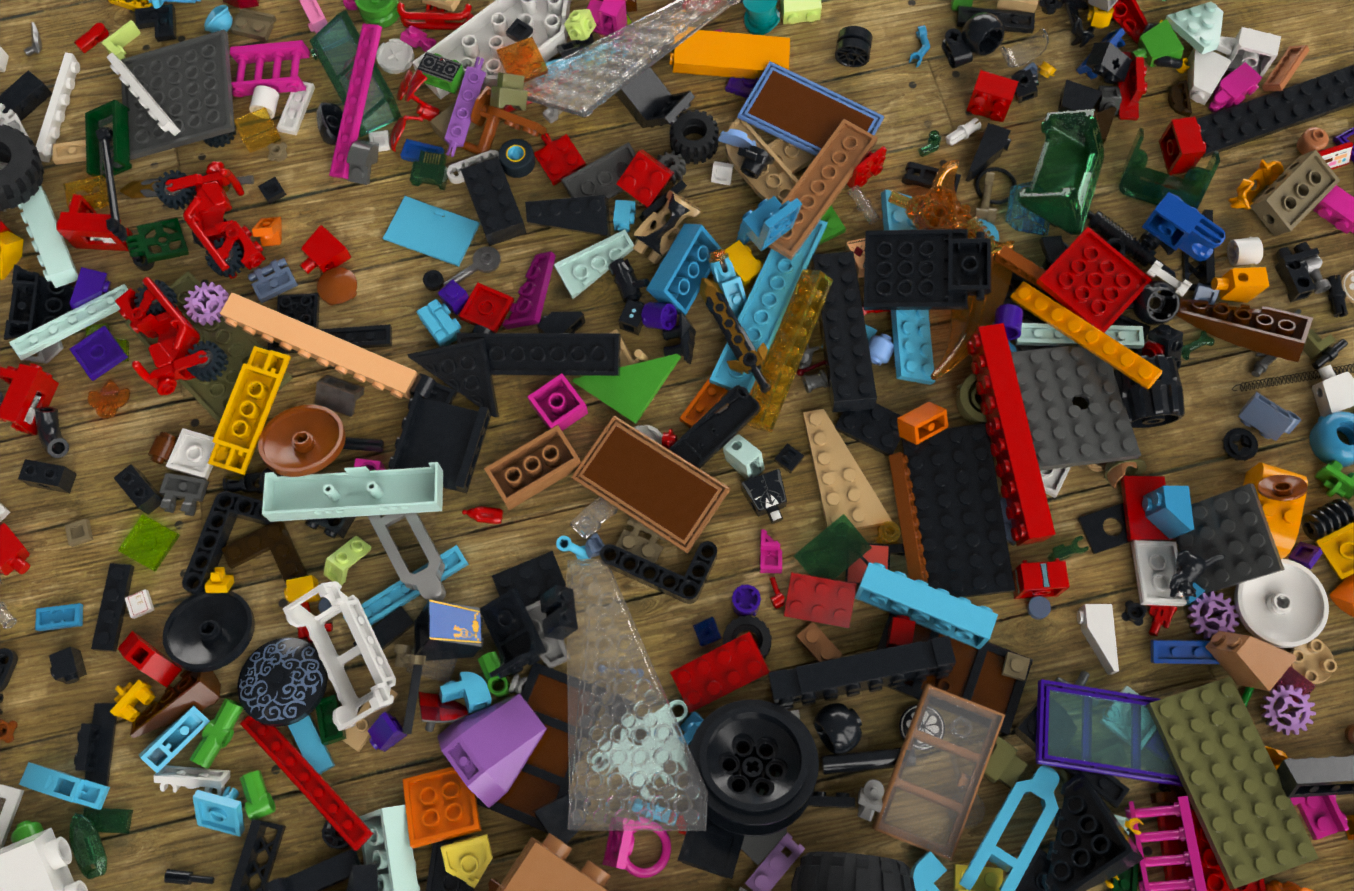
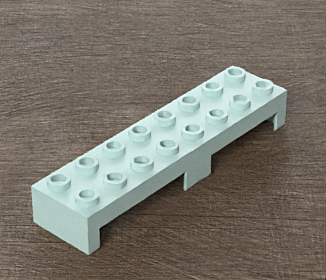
M429 462L430 467L370 471L366 466L344 468L346 472L310 474L300 477L277 476L274 472H267L264 477L262 515L270 522L439 512L442 511L443 469L438 462Z

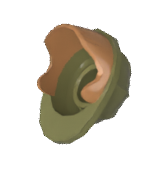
M1141 459L1106 462L1104 477L1114 489H1117V484H1121L1123 476H1140L1146 471L1147 465Z

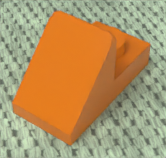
M281 216L261 218L252 228L253 237H260L262 246L281 245Z

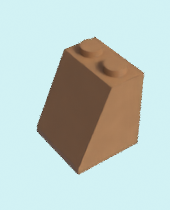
M1218 631L1211 637V641L1206 645L1207 650L1237 685L1269 692L1297 658L1294 654L1252 636Z

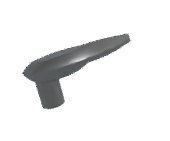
M31 22L32 46L24 49L27 56L40 53L42 48L39 32L33 22Z

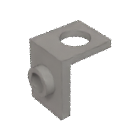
M61 340L37 352V357L31 355L25 358V360L47 364L63 349Z

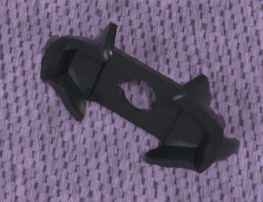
M1061 0L1062 5L1065 4L1072 26L1071 32L1076 36L1071 45L1074 46L1080 43L1079 47L1082 48L1089 40L1095 37L1093 34L1095 27L1090 26L1085 30L1078 11L1087 10L1089 5L1084 0Z

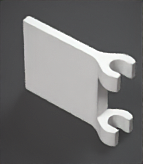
M1156 260L1147 274L1153 278L1156 275L1177 289L1175 293L1183 297L1192 283L1186 279L1183 283L1162 270L1163 264Z

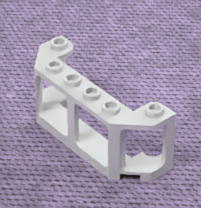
M333 581L321 583L284 607L283 610L290 625L294 627L306 626L309 632V637L317 649L318 656L323 662L328 678L337 693V698L342 706L333 711V722L337 726L338 731L354 727L356 722L371 713L391 705L394 696L390 695L391 687L396 684V678L359 599L354 595L347 597L340 591L342 586L338 582ZM319 593L320 597H326L330 601L332 607L315 616L300 604ZM342 612L357 645L339 656L326 631L325 622ZM362 654L376 685L370 688L371 692L358 698L344 670V665ZM369 701L371 708L357 716L359 707Z

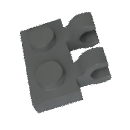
M165 473L159 491L164 496L160 508H164L165 512L174 513L176 498L185 499L181 506V511L185 512V515L194 516L196 513V501L203 502L209 482L206 479Z

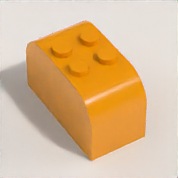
M1259 462L1246 472L1243 486L1250 483L1254 484L1280 558L1283 559L1291 552L1296 542L1306 494L1295 500H1272L1258 492V483L1262 479L1273 475H1292L1303 479L1308 486V479L1304 475Z

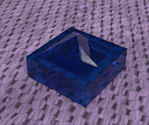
M714 617L693 625L702 647L722 639Z

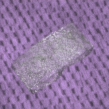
M599 497L580 512L570 523V526L585 539L599 530L601 523L616 514L618 508Z

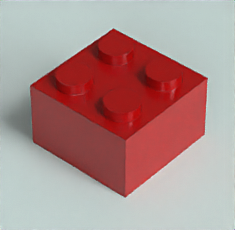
M980 70L966 111L977 116L990 118L993 121L1004 122L1019 81Z
M1196 117L1172 119L1159 140L1168 175L1192 172L1206 152V143L1202 140L1201 127L1197 123Z
M642 149L637 152L616 185L646 207H649L656 201L674 175V172Z

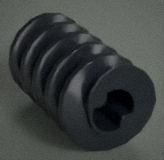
M1335 499L1324 506L1318 507L1316 510H1312L1310 513L1304 514L1301 518L1303 531L1309 539L1316 541L1319 537H1325L1327 533H1333L1334 529L1339 530L1341 526H1347L1349 522H1354V510L1346 501Z

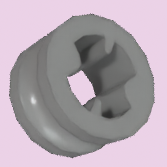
M515 674L509 687V693L516 692L521 694L527 677L520 678L519 674Z

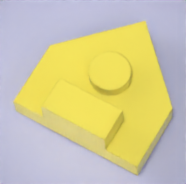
M488 834L456 840L454 843L441 846L446 872L460 878L467 885L475 889L493 859Z

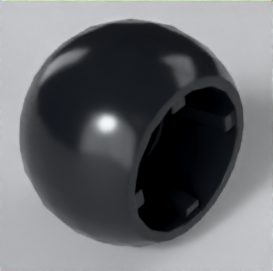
M980 12L973 15L962 29V39L965 45L971 49L972 54L978 56L988 55L995 51L1004 38V27L1001 20L996 15L988 12Z
M1151 281L1134 300L1133 311L1136 317L1143 323L1152 326L1166 324L1171 321L1180 308V297L1175 293L1176 289L1164 281ZM1153 298V303L1150 306L1149 302Z
M842 703L829 704L820 709L814 718L813 724L818 736L828 750L834 754H843L851 751L861 740L862 731L860 726H862V722L853 708L848 709Z

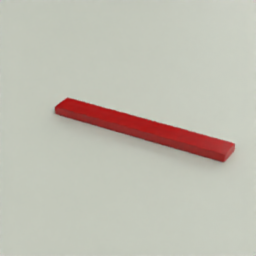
M249 715L240 723L353 850L357 851L374 834L277 727L259 723Z

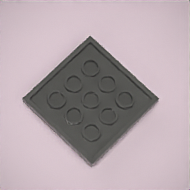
M1250 483L1191 504L1194 530L1176 537L1180 552L1189 550L1192 554L1199 555L1205 560L1214 555L1223 554L1225 556L1223 560L1206 568L1205 572L1195 581L1197 585L1205 590L1203 593L1208 594L1212 591L1215 592L1285 570L1254 484Z

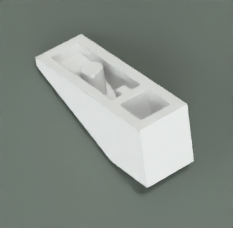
M1084 604L1077 611V622L1081 624L1082 633L1106 673L1113 675L1119 672L1112 604Z

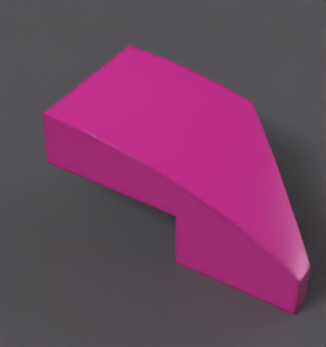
M761 529L760 573L782 574L781 544L767 535V531Z

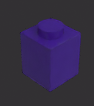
M453 279L438 292L442 303H445L456 316L462 311L469 298L467 292Z

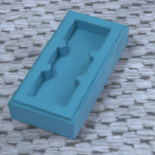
M83 604L36 608V631L83 626Z

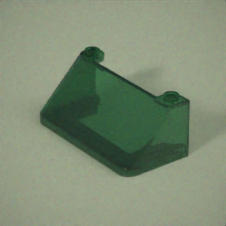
M1096 110L1047 112L1045 121L1041 123V131L1045 133L1046 139L1030 188L1028 186L1023 187L1018 192V202L1025 209L1067 233L1080 235L1085 226L1105 154Z

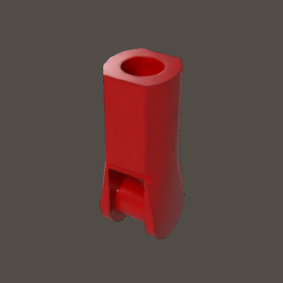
M96 23L74 43L85 54L96 44L109 36V31L103 23Z

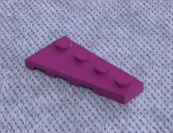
M552 251L534 256L525 276L527 281L520 286L518 291L520 296L516 303H512L509 310L512 313L509 319H505L502 325L506 329L539 324L556 257Z

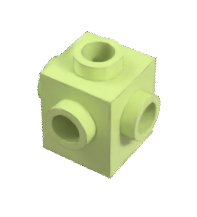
M590 9L573 10L564 23L570 39L580 41L588 39L597 26Z

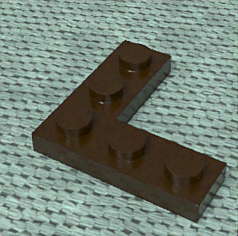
M275 521L221 549L231 569L271 550L285 583L286 580L308 576L283 521Z

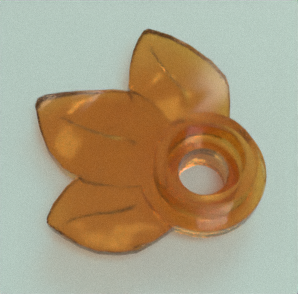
M109 380L103 386L100 393L89 391L88 403L96 409L98 416L103 419H109L117 413L119 408L126 405L130 398V390L128 388L119 390L118 386L112 380Z

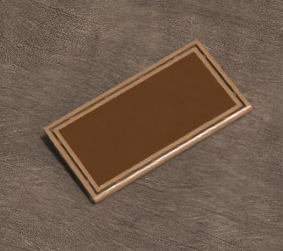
M616 416L611 418L571 477L687 554L726 495L730 492L728 486Z

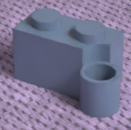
M1257 391L1240 410L1238 416L1243 424L1248 427H1255L1264 438L1275 441L1284 432L1290 434L1301 422V418L1295 413L1284 410Z

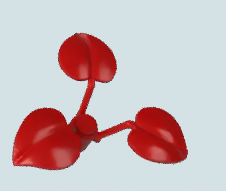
M408 70L398 88L397 100L401 101L404 95H406L405 101L408 102L412 99L419 105L417 106L416 113L419 116L405 115L403 118L399 117L390 135V146L394 152H396V145L405 129L407 120L423 122L426 119L431 121L440 112L439 108L422 101L414 95L416 90L428 79L420 70H416L413 76L412 71Z

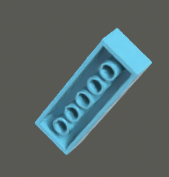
M869 562L855 594V599L896 616H908L910 620L916 621L918 625L949 636L979 650L990 639L998 614L994 613L989 607H979L971 604V601L967 598H957L950 595L947 590L929 587L928 583L922 580L915 581L907 578V575L902 572L887 570L880 563Z

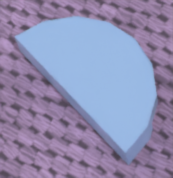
M729 129L728 132L722 131L718 138L719 142L735 147H757L755 140L751 141L747 137V133L737 129Z

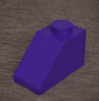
M81 267L70 300L71 310L109 292L111 282L108 281L107 273Z
M387 712L382 713L368 730L371 736L369 738L371 745L376 750L379 748L384 752L405 738L407 734L402 732L403 728L396 717Z

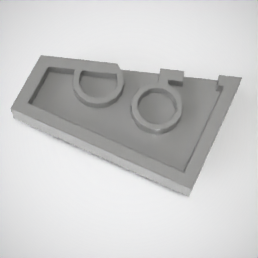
M540 600L526 606L529 616L547 651L540 656L549 668H554L571 660L564 639L544 637L542 620L546 618V613L541 612Z

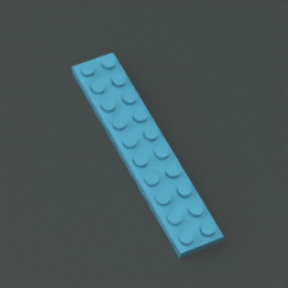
M886 189L881 192L884 230H921L917 197ZM891 310L896 378L928 385L935 383L929 310Z
M819 221L792 260L773 249L770 250L738 318L740 325L747 333L756 352L760 345L764 343L768 349V355L828 222ZM726 343L709 382L727 390L740 385L745 387L750 394L756 379L752 373L745 374L743 372L741 374L729 368L727 361L737 359L728 343Z

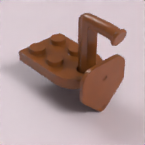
M486 86L477 97L470 118L471 122L478 126H482L487 118L479 144L475 145L465 140L464 146L460 148L477 155L489 151L500 120H503L504 124L520 131L522 128V131L538 137L539 134L545 136L544 133H546L547 128L532 120L504 111V107L490 106L492 87Z

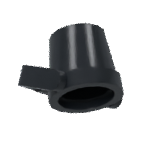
M739 147L737 154L745 157L740 170L750 178L757 179L765 167L774 162V157H771L770 154L759 147Z

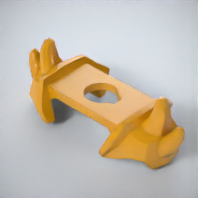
M1262 159L1259 169L1248 180L1243 179L1236 189L1238 196L1228 200L1231 203L1230 207L1235 209H1251L1250 205L1257 194L1266 185L1270 186L1284 172L1282 163L1279 161L1266 163ZM1256 179L1257 187L1253 191L1251 188L1254 186L1255 183L1253 181Z

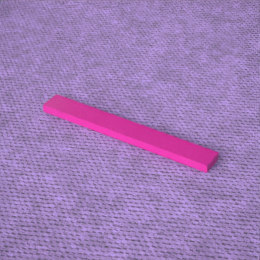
M362 24L329 176L334 178L348 179L350 163H347V157L351 145L357 141L382 31V27L379 25Z

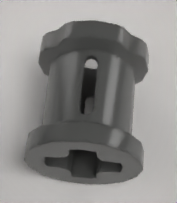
M823 369L819 370L816 374L802 376L803 385L807 393H811L813 389L819 387H828V380Z

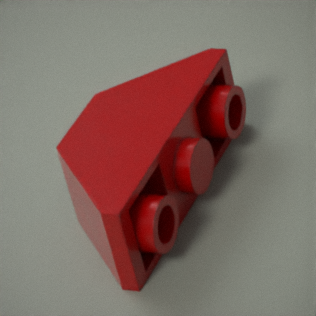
M134 631L117 648L127 661L167 688L183 670Z

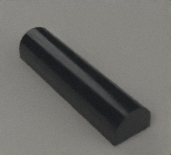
M901 748L822 755L820 757L823 775L894 768ZM911 748V751L906 750L903 761L907 760L905 767L915 766L916 764L915 750Z

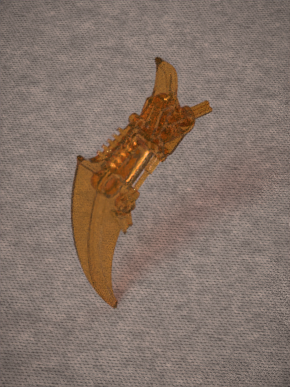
M959 160L946 162L940 167L933 179L931 189L925 196L916 195L909 198L892 191L888 198V202L905 209V213L913 221L917 230L968 229V239L976 238L977 232H984L985 238L991 239V293L985 295V300L977 301L976 296H968V309L951 310V331L948 345L940 364L930 375L932 380H936L949 372L969 355L967 352L968 340L978 327L993 324L995 310L1003 305L1012 277V271L995 261V258L1004 245L1014 250L1015 241H995V237L993 235L990 236L991 232L989 230L986 231L988 228L985 225L983 226L984 223L982 221H979L980 218L978 216L972 217L969 214L970 206L967 204L961 206L956 197L954 181L960 163Z

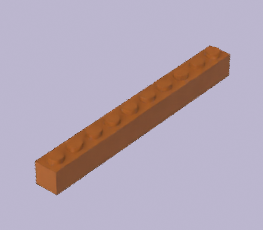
M1004 245L995 261L1046 292L1035 283L1045 272V269L1040 268L1034 262L1029 261L1023 255Z
M899 452L889 455V462L908 575L912 580H922L928 583L927 578L929 575L925 568L926 559L923 556L924 547L921 544L922 535L919 531L918 526L920 524L916 516L915 496L912 493L913 484L909 476L911 472L907 466L909 460L905 454Z

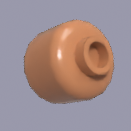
M1318 127L1307 129L1297 141L1298 151L1304 155L1314 150H1323L1329 142L1328 134Z

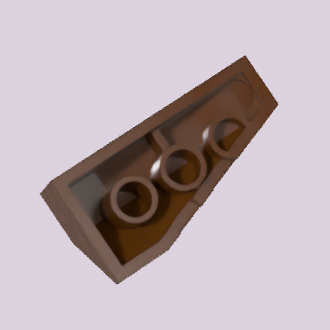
M188 670L180 674L182 679L174 687L169 685L164 690L165 693L158 703L152 702L132 722L130 736L136 738L171 724L193 705L200 712L209 705H214L220 698L221 684L213 671L192 672Z

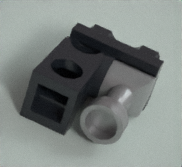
M1303 242L1293 248L1296 254L1292 255L1289 247H1284L1277 251L1278 264L1275 266V269L1279 272L1281 279L1287 286L1289 291L1287 296L1290 303L1308 298L1313 292L1315 294L1325 292L1332 287L1329 280L1323 279L1319 268L1323 262L1318 256L1320 253L1318 248L1311 249L1307 242Z

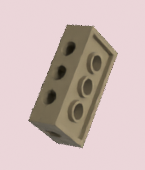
M1314 150L1299 156L1250 207L1275 237L1292 231L1340 182V179L1318 151Z

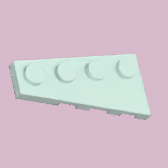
M623 230L555 263L554 267L571 298L574 299L609 270V264L617 259L624 258L634 250V244L626 230Z

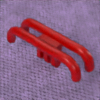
M402 2L397 4V12L400 15L401 23L406 28L412 25L418 29L456 30L474 17L471 13L472 6L470 4H466L464 10L460 13H446L445 9H439L435 6L432 9V6L426 4L425 12H407L404 10L405 6ZM466 19L464 22H445V21H460V20ZM409 20H425L426 22H415Z

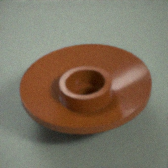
M1273 475L1262 479L1258 483V492L1262 496L1277 501L1298 499L1304 496L1308 490L1307 483L1303 479L1292 475Z

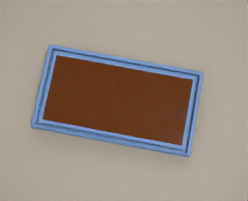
M771 61L768 63L737 118L814 156H817L843 119L875 136L885 117Z

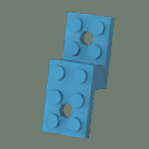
M775 196L769 200L767 198L764 199L756 210H750L742 217L743 220L737 233L736 242L740 240L745 245L752 240L758 249L763 251L793 228L802 203L798 198L792 202L788 200L783 205Z

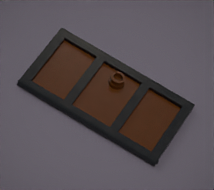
M889 614L877 650L889 648L886 645L890 621L893 617H897L896 615ZM915 623L913 643L927 642L931 639L945 637L943 634ZM950 638L956 664L948 677L936 679L932 675L927 676V681L921 683L908 681L904 682V686L891 688V685L885 686L919 700L925 683L931 684L934 687L1005 714L999 732L1009 735L1031 665L1033 664V659L1030 658L1025 681L1016 680L1001 675L1007 652L1020 656L1023 655L987 642L979 650ZM931 696L928 702L932 706L989 728L992 720L934 696Z
M534 663L521 695L547 730L508 793L490 808L479 798L477 799V805L546 832L533 813V810L569 793L608 690L539 663Z

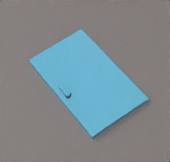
M405 196L383 236V240L459 267L480 223Z

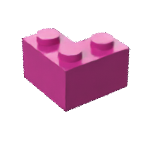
M591 0L586 9H590L597 25L593 32L618 40L627 24L626 1Z

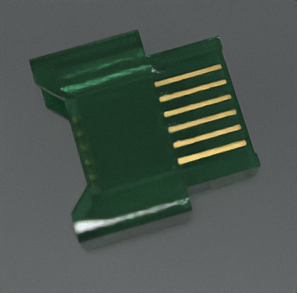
M421 150L419 161H413L410 175L412 185L419 186L424 183L437 185L441 190H445L448 178V169L445 166L446 155L444 153L440 154Z

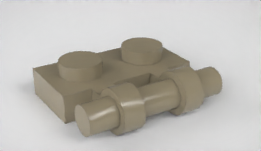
M629 517L627 524L633 526L634 529L632 532L624 529L616 546L656 564L663 550V546L656 543L659 538L664 541L667 540L632 517ZM641 530L651 534L650 540L639 536Z

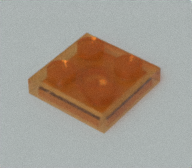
M533 37L496 50L505 72L525 76L524 82L548 74V68Z

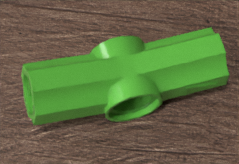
M227 698L224 699L215 718L204 728L202 733L203 739L189 760L209 769L221 748L226 747L233 737V727L243 710L240 703Z

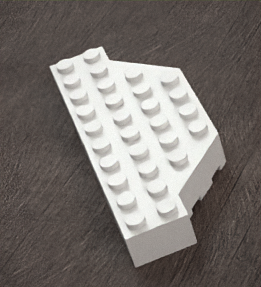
M495 0L427 52L439 54L449 60H457L462 64L464 73L467 66L474 67L476 57H480V60L483 58L484 62L481 70L486 72L482 89H485L486 86H497L498 72L522 75L526 78L533 72L532 66L547 62L558 53V45L567 43L568 32L564 23L570 15L572 0ZM517 18L533 27V33L523 45L506 36V30ZM425 53L412 62L415 71L417 70ZM426 84L440 100L450 93Z

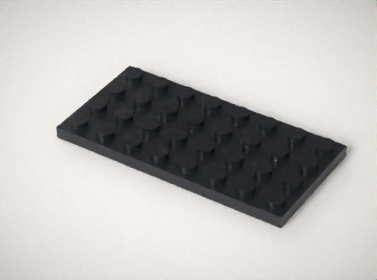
M986 423L947 428L917 445L902 438L904 454L909 460L907 466L911 472L909 476L913 484L912 493L915 496L916 516L919 520L920 525L918 527L922 535L921 544L924 547L925 568L929 575L927 578L928 586L934 589L941 588L947 590L950 595L957 598L1015 592L994 460L991 453L990 436L986 432Z

